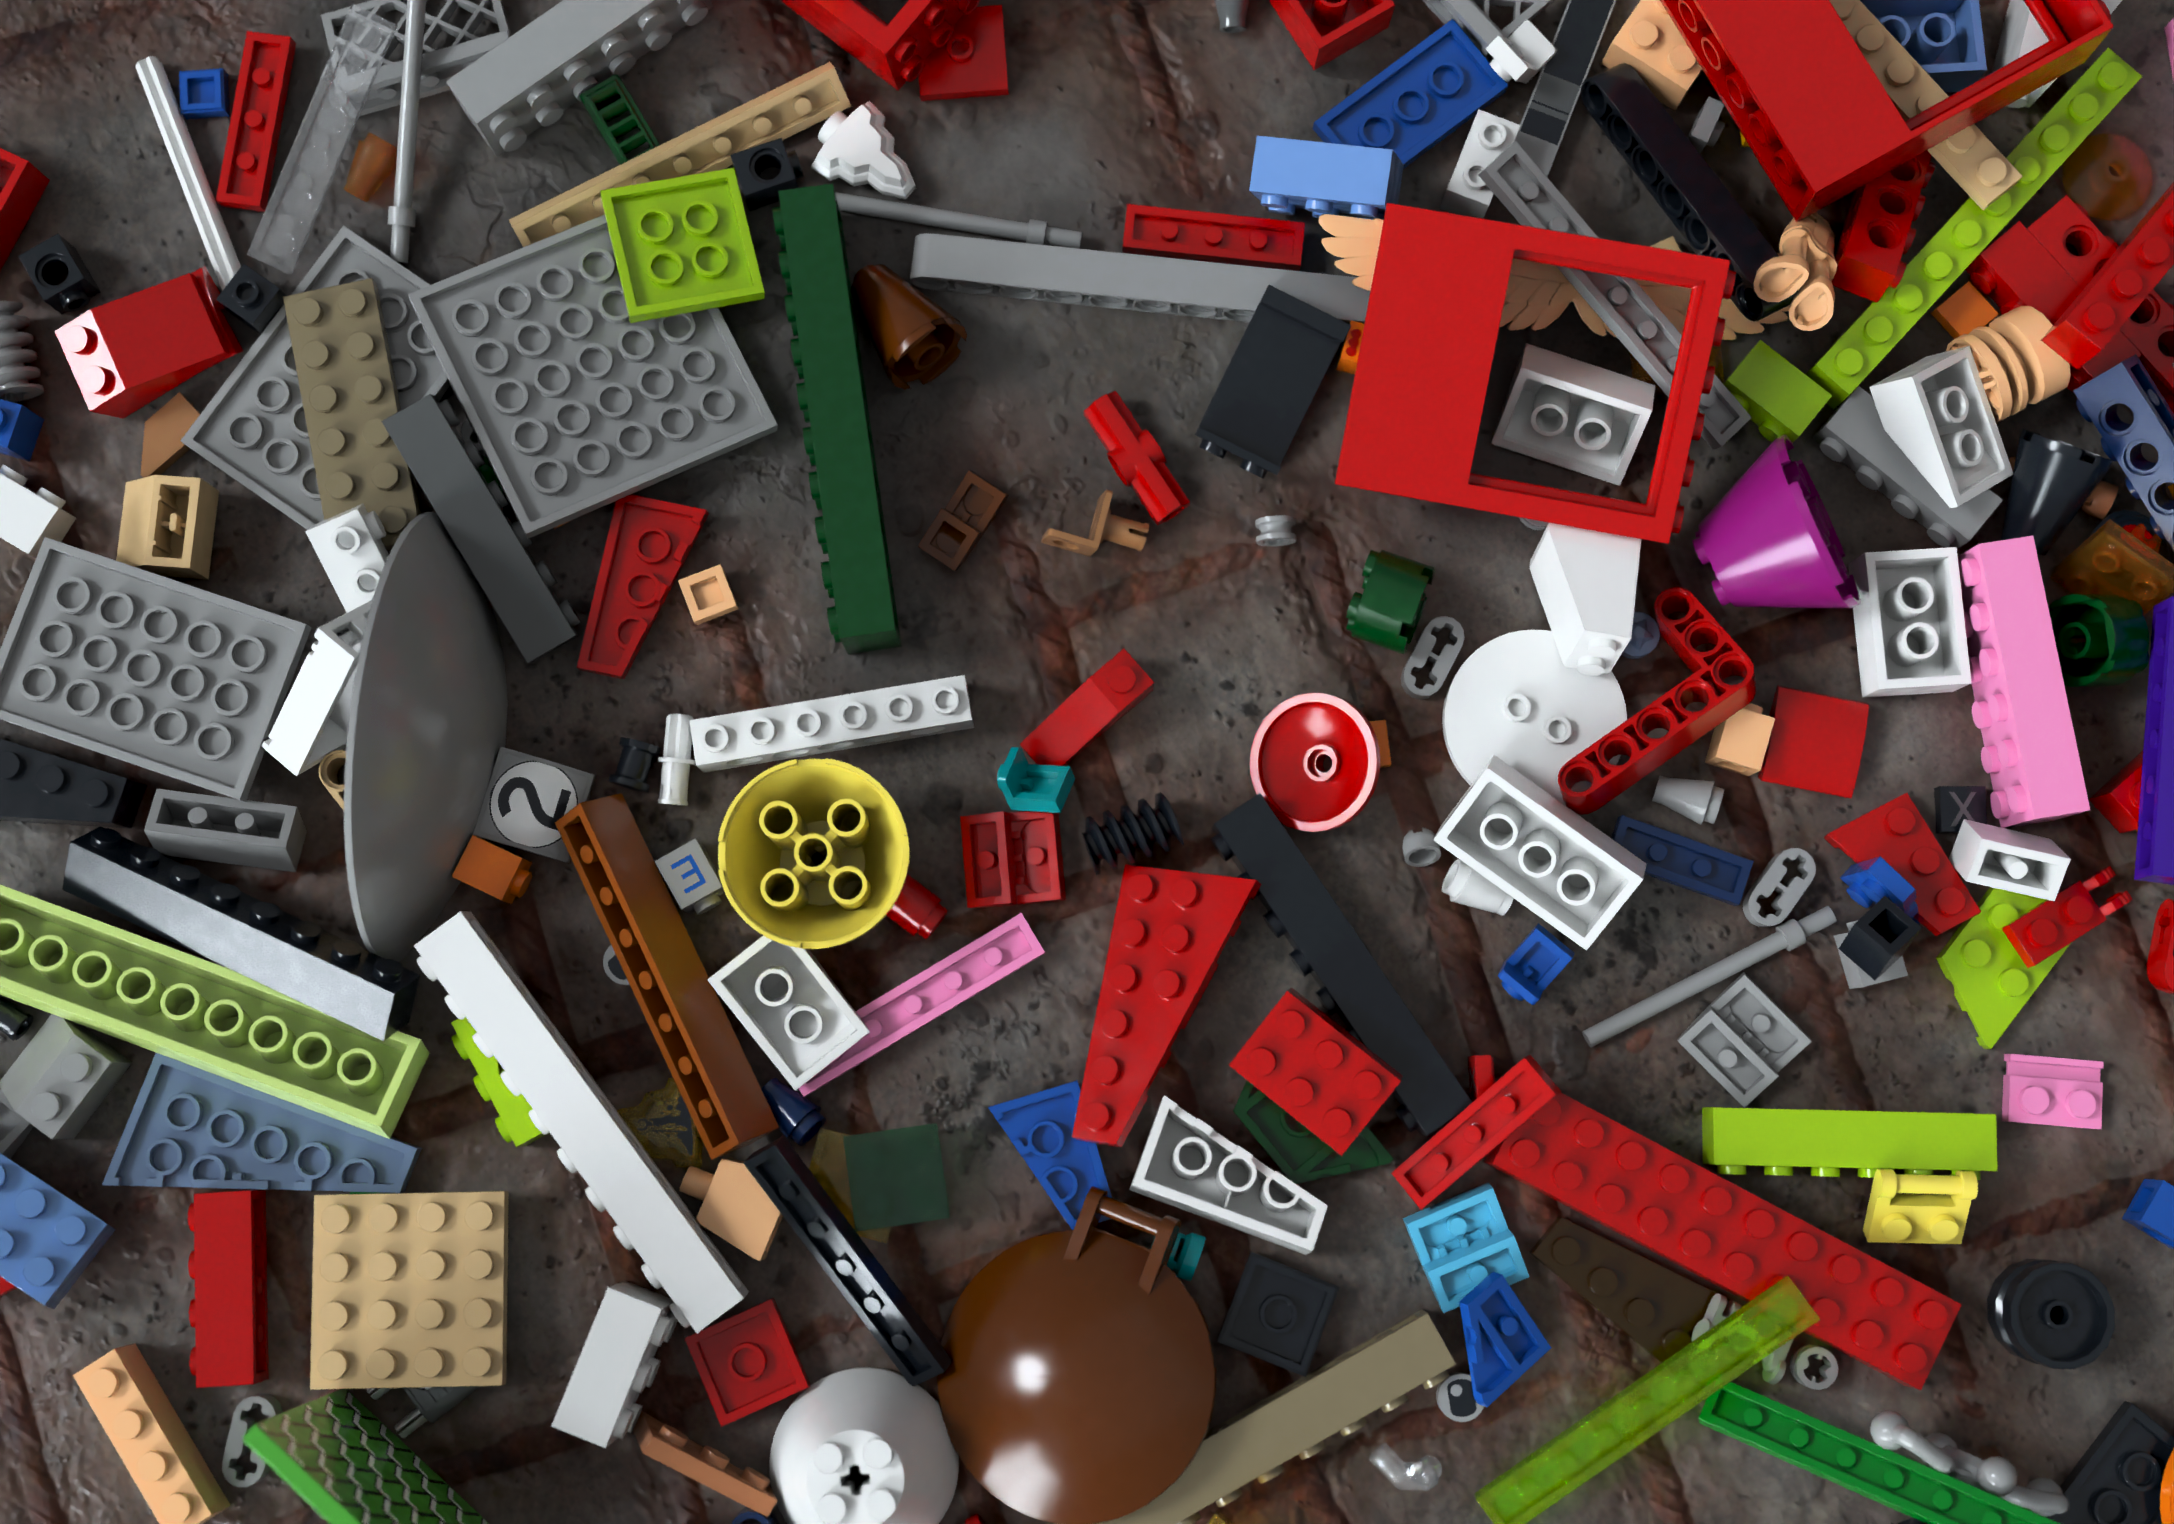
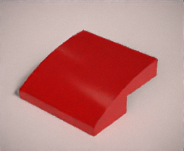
M1777 685L1769 714L1770 717L1775 718L1761 771L1758 773L1759 779L1765 782L1852 799L1863 752L1869 704Z
M1001 811L960 816L967 908L998 907L1066 900L1059 813L1033 811L1008 813Z

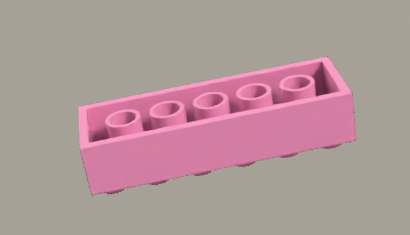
M2034 536L1977 544L1958 556L1971 684L1975 702L1972 705V717L1976 727L1981 729L1984 747L1981 750V761L1985 772L1990 774L1993 792L1990 795V805L1995 818L1999 819L2001 828L2054 821L2090 811Z

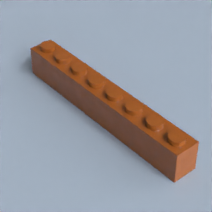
M615 794L579 803L556 821L555 825L711 1160L756 1142L778 1129L779 1126L714 988L708 982L709 977L623 794Z

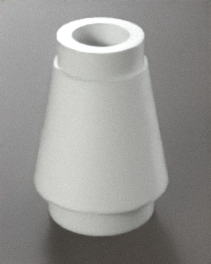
M1457 859L1451 865L1442 884V892L1450 896L1451 902L1497 913L1501 916L1506 914L1514 899L1460 859Z

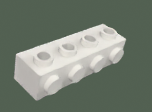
M361 504L317 523L305 531L346 613L373 599L380 575L389 556L381 538L386 536V532L380 518L375 511L368 513L364 504Z

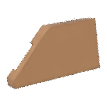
M180 392L145 421L140 474L143 478L161 475L190 450L180 440L201 413Z

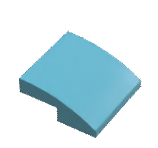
M1488 1182L1403 1218L1420 1263L1443 1313L1460 1307L1459 1301L1492 1272L1502 1274L1509 1285L1530 1277L1515 1236L1509 1230L1495 1191Z

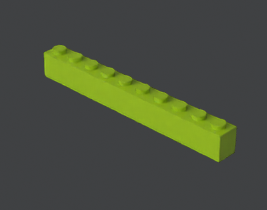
M2109 47L2086 69L2005 157L2023 176L2020 181L1985 210H1982L1969 196L1907 263L1898 286L1895 289L1888 287L1878 303L1872 301L1806 373L1809 378L1833 395L1827 402L1833 410L1859 386L2143 77Z

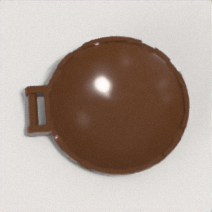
M1092 1186L1086 1195L1074 1230L1050 1232L1019 1242L1003 1251L983 1267L967 1285L956 1302L941 1340V1346L952 1359V1363L944 1373L937 1375L938 1398L949 1438L960 1459L974 1478L1001 1502L1022 1514L1056 1524H1097L1126 1516L1150 1504L1151 1501L1174 1484L1193 1461L1208 1431L1216 1397L1217 1370L1214 1367L1213 1351L1209 1338L1211 1334L1196 1299L1192 1298L1184 1284L1176 1276L1177 1274L1167 1265L1180 1230L1181 1220L1169 1215L1161 1218L1107 1197V1191ZM1101 1215L1156 1236L1152 1248L1149 1249L1097 1228Z

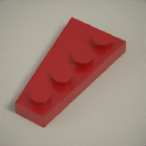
M632 494L615 502L577 663L579 670L625 679L709 516L707 510Z

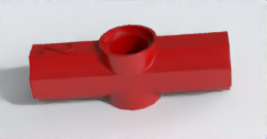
M1116 391L1109 394L1106 393L1084 410L1083 415L1108 451L1107 457L1114 471L1125 486L1133 488L1157 526L1173 519L1190 505L1189 499L1165 465L1167 463L1160 446L1148 430L1141 429L1131 411Z

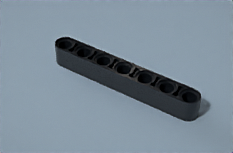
M1623 63L1586 79L1581 86V97L1587 111L1697 255L1730 260L1729 270L1736 271L1735 283L1730 299L1740 312L1751 321H1759L1789 306L1798 290L1789 298L1780 302H1766L1760 299L1754 292L1753 283L1757 270L1769 259L1778 257V254L1638 73L1629 64Z

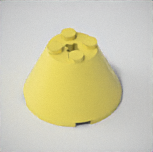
M794 759L775 765L752 779L735 797L723 819L718 837V871L724 892L731 905L740 917L754 930L775 942L790 947L802 949L830 948L853 941L874 928L892 909L904 887L908 873L910 856L909 837L904 819L895 801L888 791L872 776L851 764L835 759ZM816 852L822 856L827 854L825 861L821 865L814 867L815 863L811 857Z

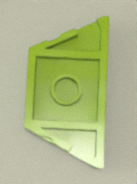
M1990 887L1977 903L1981 913L1963 922L1936 957L1945 978L1950 980L1954 986V996L1961 1010L1967 1011L1979 1035L1975 1037L1978 1044L1984 1049L1993 1048L2070 945L2068 944L2037 965L2027 968L2001 929L2046 899Z

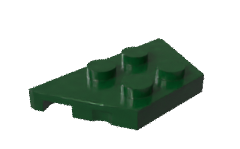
M1246 1081L1233 1110L1234 1114L1286 1178L1295 1184L1385 1165L1393 1160L1392 1156L1367 1126L1364 1127L1341 1156L1249 1081Z

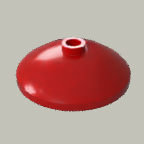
M1306 693L1291 697L1276 706L1265 717L1254 737L1250 753V775L1256 795L1261 793L1278 820L1290 828L1308 832H1321L1343 826L1364 809L1375 791L1379 779L1381 761L1378 740L1371 724L1363 713L1353 704L1340 697L1323 693ZM1327 756H1330L1332 767L1326 772L1323 768V761Z

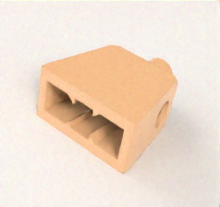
M722 1158L715 1174L690 1165L682 1180L679 1191L703 1201L696 1217V1222L758 1261L764 1260L770 1250L783 1215L744 1165L745 1161Z

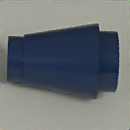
M777 1078L771 1079L762 1087L761 1090L772 1110L779 1130L788 1142L794 1140L799 1146H803L823 1127L826 1118L820 1114V1106L803 1097L786 1084L781 1083Z

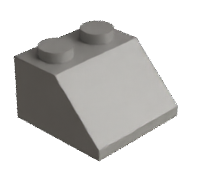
M51 1014L0 1080V1089L13 1110L50 1139H74L132 1062L83 1025Z

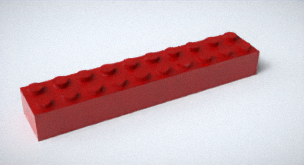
M1561 1092L1491 1151L1484 1160V1163L1887 1377L1920 1391L1962 1305Z

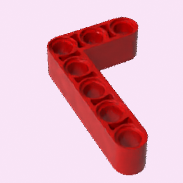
M1672 587L1662 591L1656 598L1654 608L1660 635L1694 674L1561 767L1558 774V784L1563 801L1569 809L1577 814H1590L1598 810L1747 706L1755 697L1756 681L1754 664L1751 659L1687 589ZM1681 611L1687 613L1681 619L1672 620L1667 618L1674 612ZM1703 643L1715 645L1708 652L1695 650L1697 646ZM1733 675L1745 678L1742 682L1735 685L1723 682L1727 677ZM1693 702L1706 704L1700 711L1692 712L1685 709L1688 704ZM1656 728H1663L1669 731L1661 738L1654 739L1647 736L1651 730ZM1617 755H1627L1630 757L1622 765L1615 766L1609 763ZM1580 781L1592 783V786L1584 792L1571 791V787Z

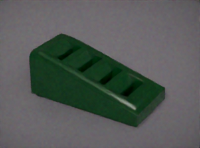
M616 74L580 95L585 109L619 165L629 161L625 154L646 142L650 148L635 157L660 145L619 75ZM626 111L630 113L629 116L614 125L607 126V122ZM637 127L639 128L640 132L619 144L617 143V138Z

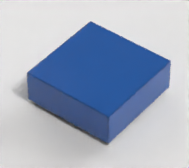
M224 68L179 71L180 114L186 120L230 116L229 78Z

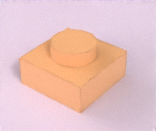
M721 564L678 580L696 626L739 609Z

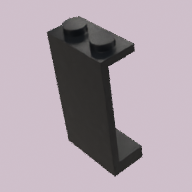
M1268 285L1195 433L1196 436L1203 439L1199 447L1224 459L1228 451L1243 459L1240 468L1263 479L1268 471L1278 475L1281 469L1280 464L1340 343H1343L1351 325Z

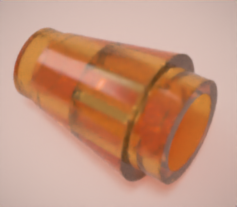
M368 132L364 141L360 139L358 141L346 180L347 183L343 190L368 203L371 196L376 193L395 170L397 148Z

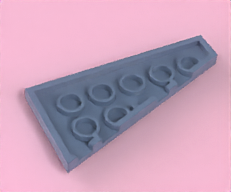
M155 1053L102 1186L404 1193L422 1148L394 1137L390 1139Z

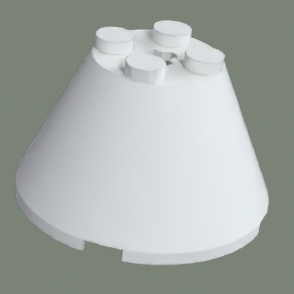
M856 1367L834 1372L821 1378L805 1389L792 1402L784 1413L774 1434L769 1459V1474L772 1491L778 1500L776 1502L788 1524H939L945 1516L955 1493L959 1474V1455L949 1438L940 1404L919 1385H910L902 1374L895 1371L875 1367ZM853 1465H858L861 1474H869V1477H858L852 1471Z

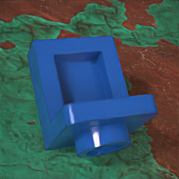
M1538 923L1503 962L1498 977L1502 980L1503 988L1512 997L1519 1001L1525 999L1531 1005H1535L1541 998L1545 988L1573 959L1574 952Z

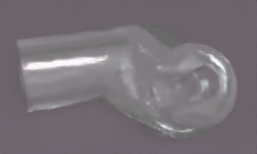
M1386 1443L1380 1445L1369 1457V1460L1400 1490L1428 1491L1438 1484V1478L1442 1474L1441 1463L1435 1457L1426 1455L1424 1458L1419 1459L1418 1462H1403Z

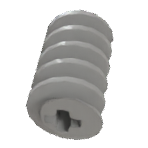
M0 301V399L19 402L38 397L44 393V387L40 384L29 383V381L41 376L40 369L25 366V364L37 360V353L33 350L22 349V347L33 343V335L18 332L30 326V320L26 316L14 315L23 308L22 303Z

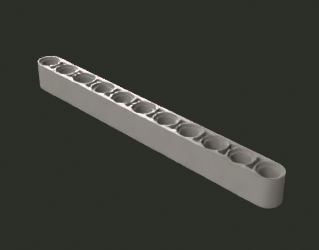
M931 233L915 236L910 273L911 284L930 290L1250 322L1268 285L1350 324L1351 320L1365 323L1370 291L1352 284V280L1356 277Z

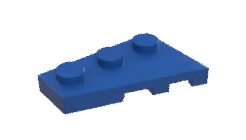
M1078 1080L988 1107L1072 1230H1074L1086 1195L1092 1186L1107 1191V1197L1112 1198L1096 1143L1079 1141L1072 1138L1081 1092ZM1101 1215L1099 1222H1103L1111 1218Z

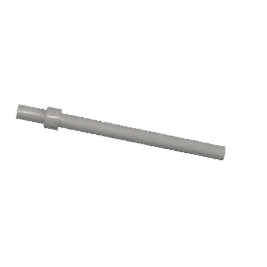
M407 0L393 206L388 208L387 223L392 225L390 258L400 263H408L410 228H415L416 209L412 208L426 0Z
M835 192L840 211L1021 240L1030 244H1046L1078 249L1081 247L1082 232L1049 227L1046 221L1030 219L1029 223Z
M1826 906L1798 921L1792 918L1776 926L1775 933L1582 1031L1587 1044L1592 1048L1783 949L1791 951L1807 942L1806 937L1836 923L1835 914L1829 906Z

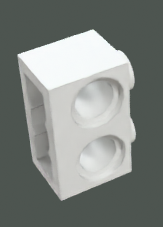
M1478 109L1439 207L1440 209L1453 214L1484 218L1494 193L1478 174L1514 143L1520 128L1519 124Z

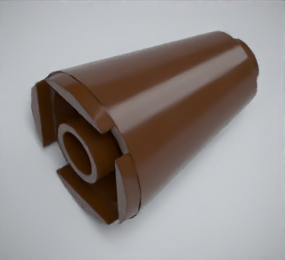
M867 265L856 273L851 287V294L886 374L892 383L901 389H911L907 382L919 379L924 385L945 372L962 352L957 346L960 338L962 337L965 341L967 339L966 330L961 322L886 265Z

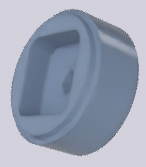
M1634 612L1632 637L1621 654L1622 656L1629 659H1639L1655 649L1659 642L1660 631L1656 621L1651 616L1643 612Z

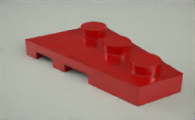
M1907 792L1835 829L1824 837L1835 849L1838 847L1856 863L1881 856L1916 889L1917 898L1914 901L1918 906V913L1914 918L1936 937L1981 913V910Z

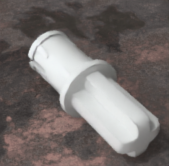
M673 713L668 714L666 717L663 757H658V762H662L659 804L688 806L690 765H695V760H691L692 736L689 720L694 719L687 714Z

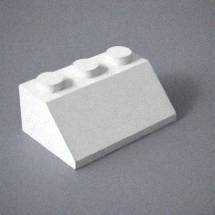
M1526 343L1511 380L1491 444L1620 486L1652 413L1655 385Z

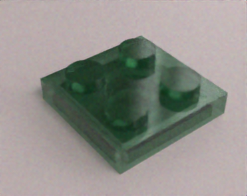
M938 1123L843 1136L856 1232L950 1218Z

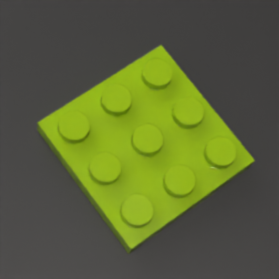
M734 168L600 190L630 323L764 299L765 291Z

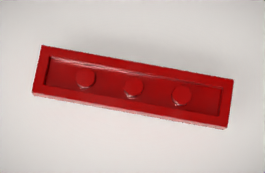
M247 31L216 195V201L221 207L266 212L296 43L290 36Z
M1127 204L1122 252L1300 271L1305 222Z
M1529 1054L1391 1174L1420 1210H1422L1562 1091Z

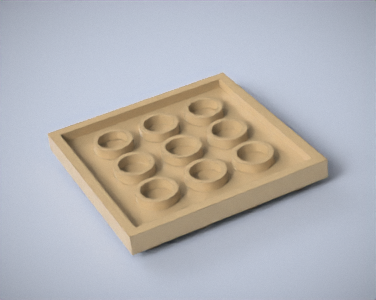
M509 1191L314 1195L310 1390L505 1385L507 1376Z

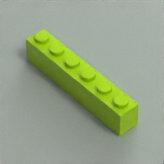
M1702 1107V1163L1717 1165V1174L1746 1175V1165L1764 1166V1175L1793 1176V1167H1811V1176L1840 1177V1168H1857L1858 1177L1874 1178L1877 1169H1904V1174L1934 1175V1170H1951V1175H1955L1957 1171H1974L1977 1180H1981V1171H1998L1996 1114Z

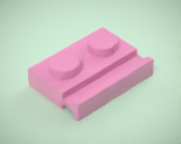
M2004 1054L2006 1075H2003V1122L2102 1129L2103 1083L2100 1082L2101 1069H2104L2103 1061Z

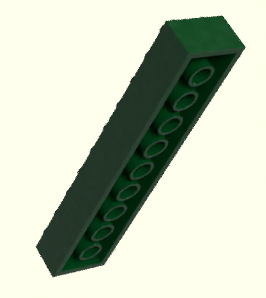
M833 183L778 191L780 207L773 208L772 210L777 236L779 235L782 251L778 252L782 278L785 279L787 292L792 293L784 296L788 322L791 323L793 335L798 336V338L790 340L794 366L798 370L799 379H804L803 383H797L800 410L804 414L805 423H810L811 426L803 428L806 454L809 455L811 466H816L817 469L815 472H809V482L812 499L816 502L817 510H822L823 516L815 517L818 543L822 546L823 554H828L829 561L821 562L824 588L828 590L829 598H834L835 606L827 607L831 635H834L835 643L842 642L847 654L902 647L854 302L851 294V280L842 216Z

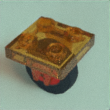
M2122 510L2111 513L2092 531L2091 536L2056 566L2050 578L2072 594H2113L2128 600H2134L2142 607L2144 616L2153 609V606L2174 592V552L2167 539H2161L2155 533L2149 517L2140 512Z

